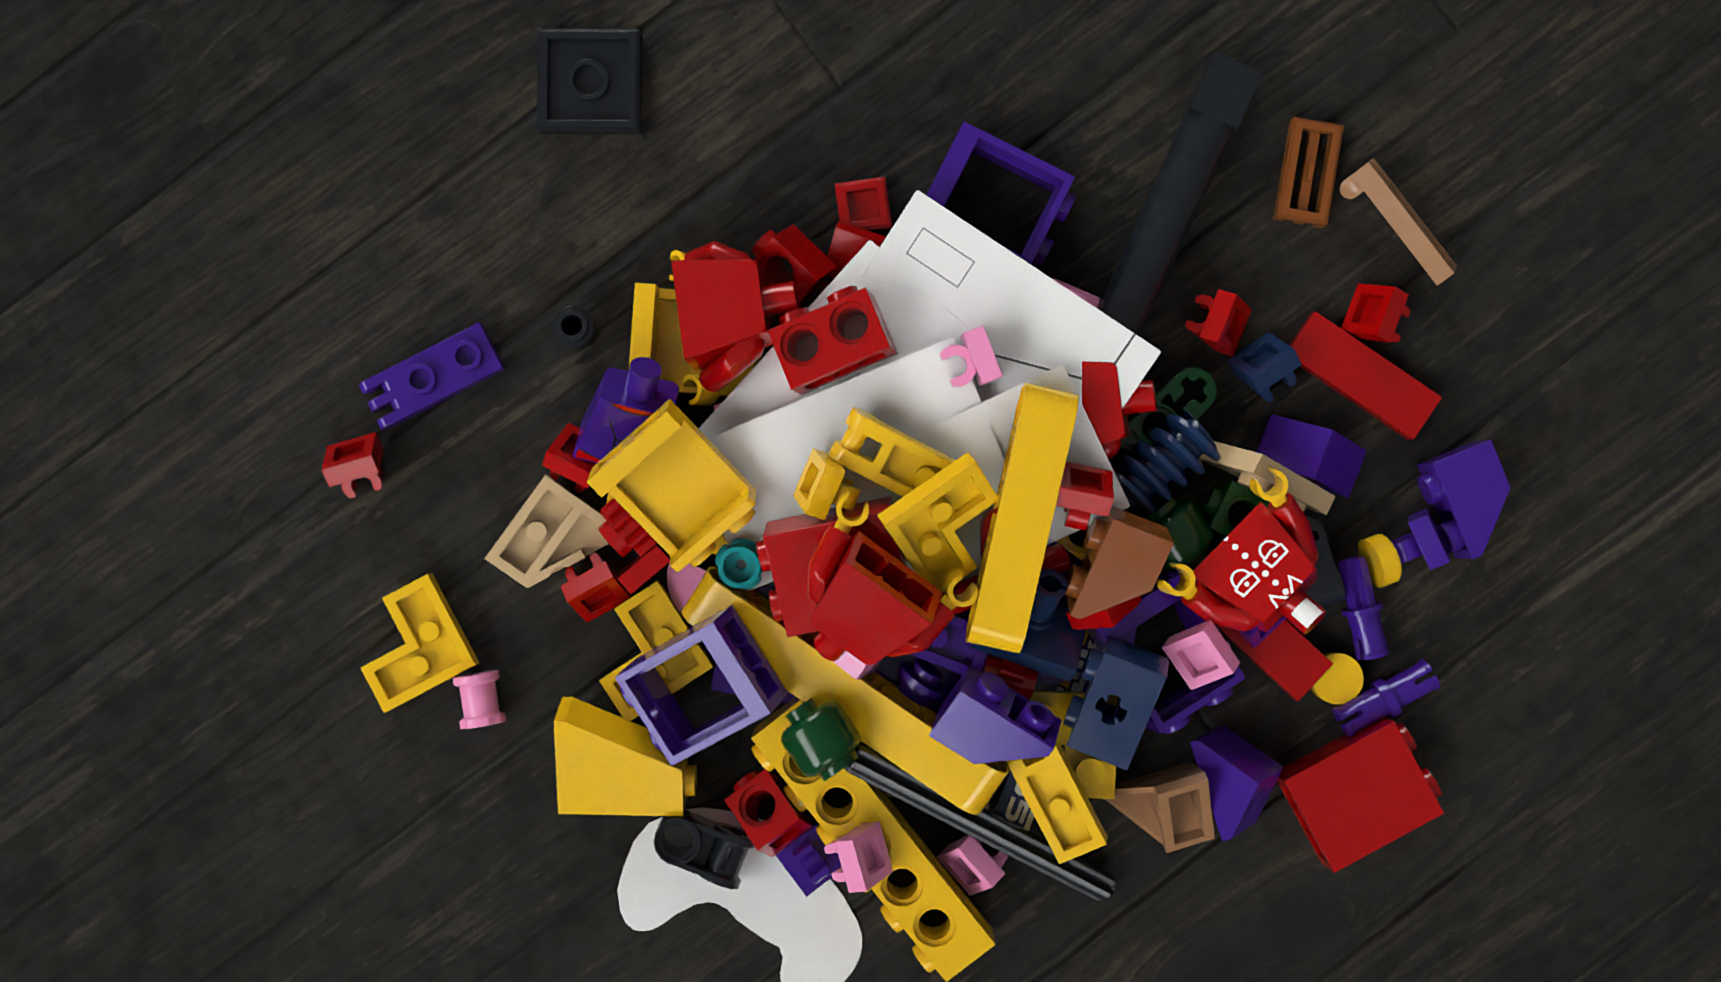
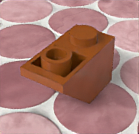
M1114 506L1111 507L1109 517L1103 516L1102 519L1094 517L1084 538L1083 546L1088 548L1080 566L1072 565L1066 576L1068 587L1065 589V595L1067 596L1066 601L1070 616L1082 619L1151 592L1174 544L1167 527Z

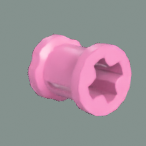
M499 670L453 677V685L459 687L464 716L459 721L460 729L484 727L506 721L505 713L499 710L495 681L500 678Z

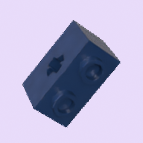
M1111 635L1108 636L1103 651L1093 648L1082 674L1083 679L1090 681L1083 698L1074 694L1063 721L1064 725L1071 727L1067 746L1128 770L1166 681L1169 658ZM1109 695H1116L1121 698V700L1118 699L1117 706L1109 705L1105 702L1108 701Z

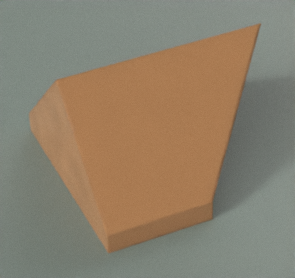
M1192 762L1115 784V799H1105L1160 842L1166 853L1215 839L1208 778L1205 771Z

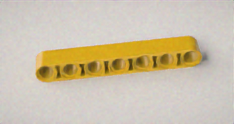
M708 567L681 611L682 616L689 624L694 626L726 607L733 605L788 692L803 702L812 697L817 706L826 701H836L859 732L861 742L963 811L974 815L982 812L1009 772V768L1004 761L973 764L928 735L937 713L908 699L894 684L876 672L856 680L833 661L823 658L814 646V638L819 633L812 632L787 637L783 620L775 622L770 601L754 589L747 591L742 588L728 587L720 580L718 568Z

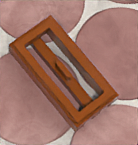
M1293 117L1290 120L1273 220H1290L1300 225L1305 223L1313 224V227L1318 228L1327 226L1344 125ZM1302 131H1308L1296 207L1293 209L1289 207ZM1320 134H1326L1328 139L1315 212H1310L1307 210Z

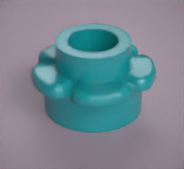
M746 538L734 539L732 544L723 545L717 552L715 562L718 566V576L725 585L731 588L746 590L760 583L763 571L760 566L757 548L752 540ZM743 559L746 562V567L743 569L739 568L737 560Z

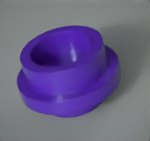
M917 660L915 664L903 662L898 669L900 677L895 685L911 701L924 707H930L934 700L942 699L946 693L945 687L940 682L943 676L930 664L921 660Z

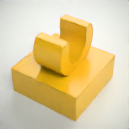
M815 448L812 449L793 497L805 514L825 520L831 505H836L842 494L850 492L842 508L853 510L861 490L852 486L853 480L844 476L846 472L844 468L832 460L827 452Z

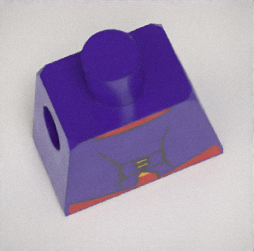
M638 357L631 361L629 371L614 367L605 371L582 419L573 458L598 463L667 400L671 399L679 408L680 388L674 382L660 379L662 369L659 363L650 358Z

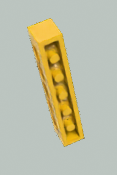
M795 696L754 728L751 737L755 743L751 747L754 756L768 772L776 769L785 780L787 785L783 789L791 803L800 812L808 809L820 825L816 827V831L825 845H828L840 836H844L861 823L880 821L893 871L907 869L916 876L915 881L907 887L892 885L888 880V876L873 886L871 889L884 904L880 907V911L894 931L899 933L904 929L916 945L912 947V951L924 969L929 973L936 969L945 982H948L996 945L993 928L883 790L846 772L845 769H842L826 781H823L820 775L806 777L801 773L780 741L783 731L791 725L786 715L804 703ZM839 787L850 793L852 801L843 808H834L826 803L823 795L829 789ZM932 909L940 910L948 916L946 921L937 927H929L923 924L920 918L926 911Z

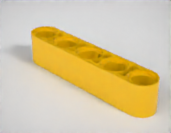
M1024 383L1022 386L996 494L999 500L994 503L993 508H998L997 514H992L976 582L978 598L971 605L967 622L965 641L968 643L1014 653H1020L1022 650L1079 403L1078 394L1030 383Z

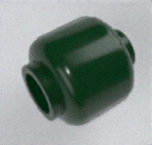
M1173 495V499L1170 501L1162 498L1154 504L1157 510L1156 513L1152 515L1145 511L1140 516L1167 527L1174 541L1162 570L1167 572L1175 571L1176 569L1169 566L1170 562L1184 564L1194 571L1210 554L1208 549L1214 542L1216 532L1209 528V521L1190 498L1175 499Z
M811 697L786 715L791 725L783 731L780 741L804 776L816 777L820 775L822 780L826 781L859 757L855 749L860 743L861 736L836 701H826L817 706Z

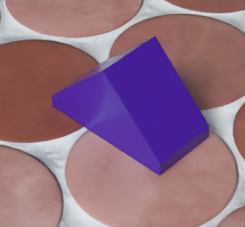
M1273 414L1269 415L1256 449L1257 453L1269 457L1320 488L1346 499L1350 497L1367 452L1334 430Z
M1222 725L1214 727L1190 741L1197 766L1205 771L1208 778L1212 812L1221 839L1225 841L1233 839L1256 823L1284 767L1228 727Z

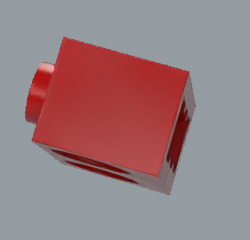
M856 286L840 289L827 297L829 304L810 312L807 307L790 311L778 319L779 326L767 330L791 390L804 395L898 354L875 296L866 287L858 290ZM856 314L866 315L868 320L866 332L858 339H846L844 335L846 321ZM815 335L819 344L817 353L807 361H799L796 356L798 342L805 336Z

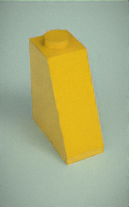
M562 697L554 719L558 814L683 817L687 796H696L697 765H688V758L671 766L663 752L659 751L652 743L649 730L646 727L631 721L629 722L620 716L577 698Z

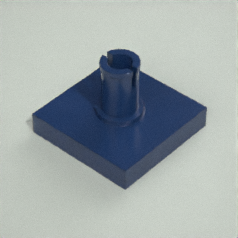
M1053 569L1041 570L1025 641L1020 653L971 643L970 648L1071 682L1077 672L1086 629H1072L1066 612L1069 611L1066 601L1067 596L1065 595V589L1068 587L1066 578L1060 572Z

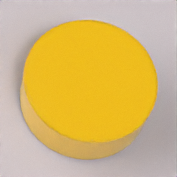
M1376 534L1359 541L1358 555L1363 556L1367 561L1372 584L1382 588L1398 582L1402 574V565L1393 543L1382 534Z
M1339 652L1323 654L1333 665L1312 686L1311 690L1321 700L1331 704H1345L1356 698L1364 682L1363 671L1358 662L1352 657Z

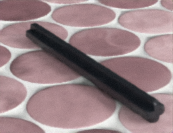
M859 744L855 749L859 757L844 768L846 772L1098 902L1108 901L1113 895L1117 882L1112 874L1079 857L1059 864L1045 839L985 808L978 815L963 811L878 752L862 744Z

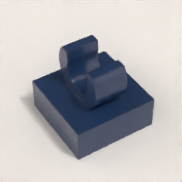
M1270 332L1227 360L1234 375L1267 402L1274 399L1269 387L1279 380L1292 387L1296 384V377L1293 371L1302 365L1295 349Z

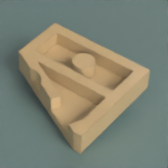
M1214 441L1221 459L1215 461L1205 454L1200 456L1202 461L1239 478L1237 483L1250 489L1249 483L1251 478L1257 480L1263 492L1270 490L1275 483V478L1267 467L1270 466L1281 471L1288 480L1287 493L1294 497L1303 513L1305 509L1327 515L1336 497L1261 453Z
M545 474L489 551L485 560L526 588H529L550 577L551 574L560 569L569 567L586 558L587 555L608 545L609 543L597 529L606 519L599 510Z

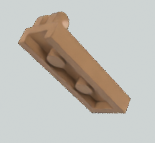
M1372 158L1341 183L1340 193L1347 199H1353L1362 192L1367 194L1436 285H1439L1455 273L1457 269L1456 263L1375 158Z

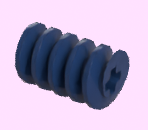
M1182 410L1184 419L1175 414H1171L1165 419L1168 432L1158 427L1152 429L1149 434L1153 446L1141 440L1135 443L1133 447L1137 460L1127 454H1122L1117 458L1121 473L1116 470L1114 472L1130 504L1127 508L1130 513L1137 515L1135 510L1138 507L1152 515L1156 513L1157 510L1151 497L1157 494L1167 501L1173 499L1167 483L1172 480L1186 488L1189 483L1183 470L1187 467L1202 475L1205 472L1200 459L1202 454L1215 461L1221 459L1212 437L1188 411Z

